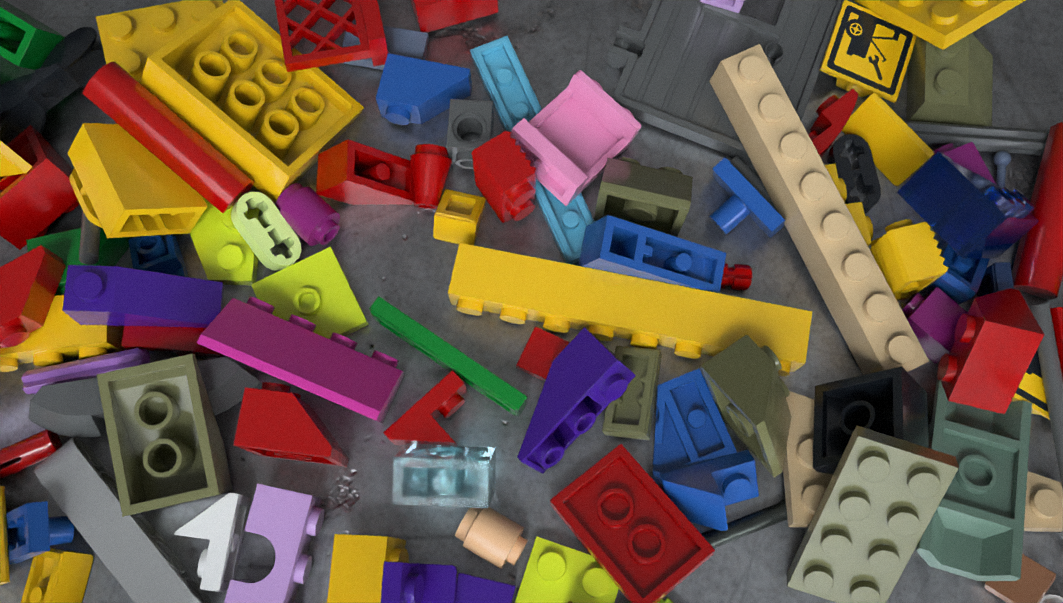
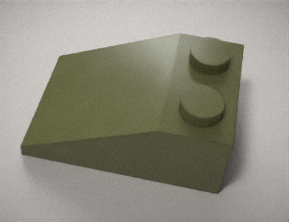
M195 354L97 374L122 517L233 491L225 446Z

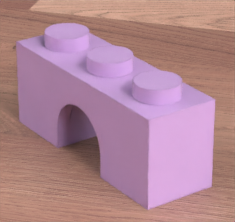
M257 484L244 531L260 534L272 543L275 550V563L271 572L261 581L230 579L224 603H295L299 583H306L312 566V556L307 555L312 536H318L323 524L325 511L323 508H319L322 499L312 495Z

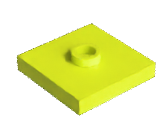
M331 247L251 284L257 299L275 307L272 315L286 321L289 320L291 314L301 317L316 325L314 333L330 339L333 332L347 336L369 325Z

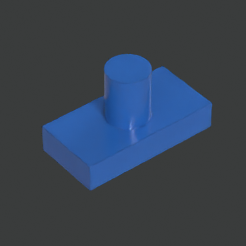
M726 157L712 168L714 180L731 196L709 215L710 220L724 235H727L748 215L769 238L773 237L783 228L785 219Z
M48 501L26 503L6 513L9 564L20 563L48 552L51 545L69 544L73 540L74 525L67 516L49 517Z

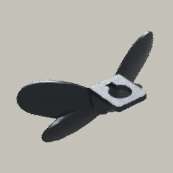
M81 27L69 33L56 44L41 68L36 69L34 73L20 76L0 86V116L6 115L0 130V141L5 145H8L30 125L42 135L48 110L77 88L86 87L92 76L106 65L103 49L91 50L97 38V32L94 28Z

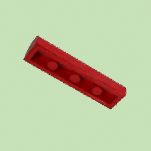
M113 61L104 65L87 83L82 93L221 213H225L239 198L249 193L255 182L117 62Z
M1063 122L1050 127L1012 269L1014 289L1048 300L1058 297L1063 278Z

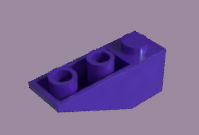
M585 327L553 360L517 456L522 463L542 474L562 459L564 451L580 434L587 432L594 425L596 417L612 401L623 395L628 384L636 376L605 344Z

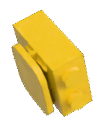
M82 123L68 151L74 166L69 180L87 219L96 226L103 228L107 238L190 233L208 207L202 195L120 125Z

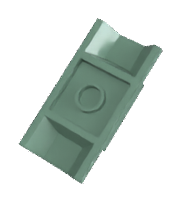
M936 381L932 421L928 424L929 448L956 456L959 469L916 547V551L930 567L976 581H1017L1021 578L1032 413L1031 402L1023 400L1011 402L1006 413L1001 414L948 401L941 381Z

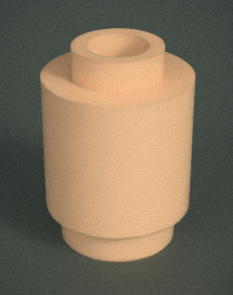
M472 504L455 534L456 538L464 542V548L500 569L504 567L506 562L515 565L528 542L527 539L521 537L525 527L487 505L481 508L476 504Z

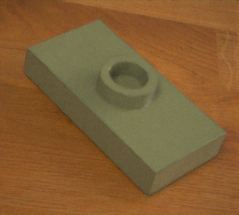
M616 346L615 355L636 376L628 384L623 395L606 407L602 432L605 436L650 440L662 358L660 349Z

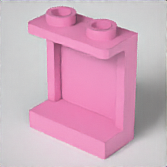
M579 70L573 75L568 87L529 122L525 118L518 122L511 130V138L516 139V145L521 146V152L526 153V159L531 160L532 167H536V179L567 206L604 171L607 158L616 159L630 146L640 130L641 124L627 108L622 107L609 96L596 80L591 79L582 70Z

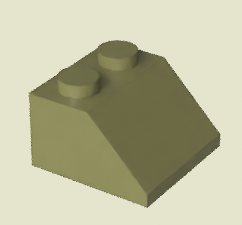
M972 33L944 50L920 37L915 40L908 63L906 120L992 126L993 55Z
M622 157L617 160L607 158L594 220L597 221L606 215H610L678 237L690 209L693 177L683 175L680 170L672 167L656 169L642 166L640 162L631 158Z
M745 335L700 366L723 421L775 478L783 470L792 417L786 400L790 393L785 383L779 377L778 371L782 366L774 352L766 345L760 348L748 335Z

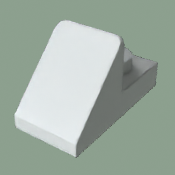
M228 493L175 531L174 535L210 540L208 549L203 550L198 562L197 574L199 578H202L200 589L224 592L228 590L230 579H235L251 497Z

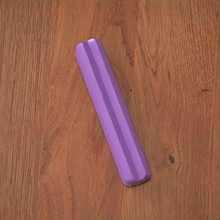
M134 348L28 370L21 377L24 383L22 389L26 394H36L42 386L96 378L97 374L151 363L150 354L146 349Z

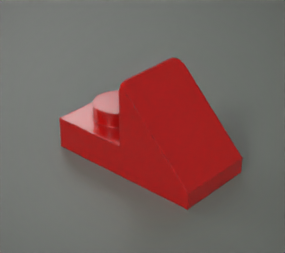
M452 370L383 433L394 445L457 448L456 442L438 424L436 419L441 415L445 419L450 417L464 404L465 399L462 396L467 392L465 383Z

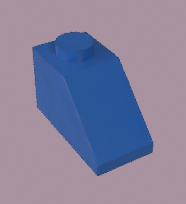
M388 53L376 95L381 117L398 125H408L409 122L422 125L449 109L450 99L464 100L471 96V72L469 68Z

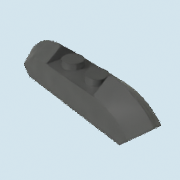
M228 357L197 361L214 415L220 414L242 401L245 387L256 388L261 382ZM97 377L42 386L30 400L29 419L44 429L65 436L83 438L102 436L106 429Z

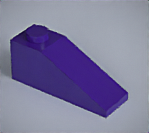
M68 265L62 311L80 325L207 328L222 311L224 284L223 282L119 266Z

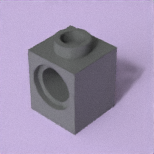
M450 99L446 148L448 158L452 160L453 164L465 169H474L472 151L493 138V101ZM468 132H475L480 135L474 141L461 139Z

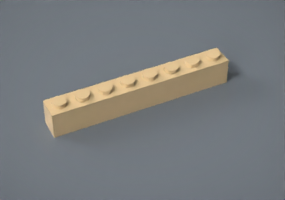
M758 44L722 60L709 82L777 212L785 219L784 225L862 374H870L901 366L909 372L929 362L761 45Z

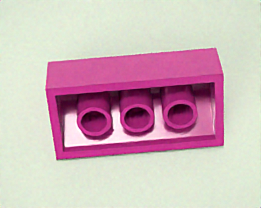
M251 296L247 303L232 298L201 333L197 341L198 344L382 424L405 375L403 371L396 368L399 363L397 359L374 350L371 357L355 351L357 342L334 332L330 339L314 333L315 324L291 314L288 321L272 315L275 309L274 306Z

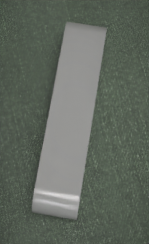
M72 437L34 469L38 480L134 603H212L207 593L200 589V584L142 512L122 517L116 479L83 441Z

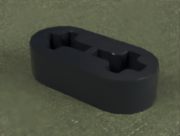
M846 134L837 139L830 148L827 155L828 165H836L838 178H842L845 182L847 190L845 204L860 202L858 196L850 195L855 186L859 193L867 194V197L862 201L864 213L867 214L876 205L881 196V187L868 143L860 136ZM844 149H847L850 155L856 154L857 156L852 163V167L850 159L840 155Z

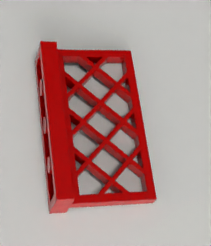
M275 0L287 72L372 58L373 67L385 65L388 50L378 1L343 0L352 6L341 17L328 10L336 0H321L319 4L311 0H286L285 2L284 0ZM297 5L311 12L301 24L287 17ZM320 18L335 25L325 37L310 30ZM344 31H347L359 38L360 45L342 48L334 42ZM303 37L317 45L311 53L293 56L292 49Z

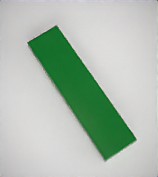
M378 296L369 308L371 315L378 324L447 371L451 372L453 370L463 382L513 416L519 417L526 407V395Z

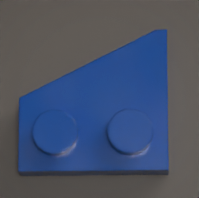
M700 368L657 386L652 479L657 485H661L660 474L737 453Z

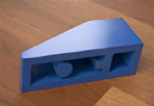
M606 215L586 226L578 266L720 293L726 253Z

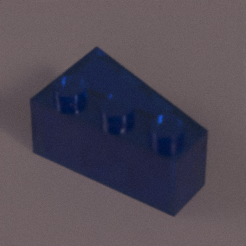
M939 151L897 191L963 259L999 258L1039 222L1030 213L1035 209V206L1019 191L1014 190L1011 192L1006 187L1001 188Z

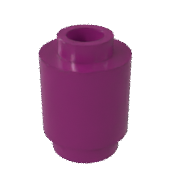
M300 183L292 184L280 194L275 206L286 222L310 246H315L319 243L321 245L329 243L340 230L338 225L340 214L323 198L317 195L311 187H303Z

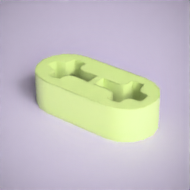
M249 192L239 198L231 210V220L260 262L266 268L274 271H280L295 263L302 251L301 242L272 200L260 192ZM248 207L251 210L257 207L261 210L262 214L258 220L256 218L248 220L245 217L244 213L248 210ZM284 243L288 250L285 251L284 255L274 256L271 252L274 245Z

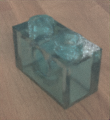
M405 444L393 457V504L488 508L495 494L496 447Z

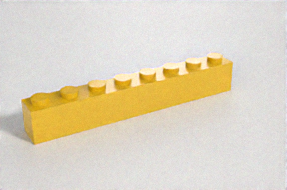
M459 243L448 289L451 305H456V310L468 315L480 316L483 311L500 314L499 318L501 320L514 324H525L527 319L542 322L545 329L560 333L569 332V328L582 330L585 327L600 341H612L613 337L631 340L630 345L638 348L657 349V345L673 348L674 354L692 359L701 358V354L714 357L745 335H748L760 348L766 345L774 352L782 366L778 371L779 376H788L790 372H795L806 363L812 311Z

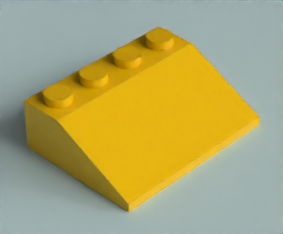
M228 0L147 57L140 82L255 182L253 186L269 197L274 203H276L280 194L287 187L298 183L318 161V154L329 149L364 110L360 103L318 67L287 72L280 34L240 0ZM295 47L292 49L293 56L302 55Z

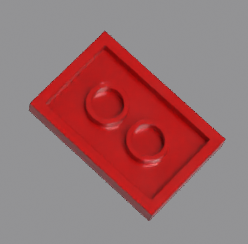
M619 444L550 499L552 508L630 603L659 602L713 556L715 552L710 543L622 444Z

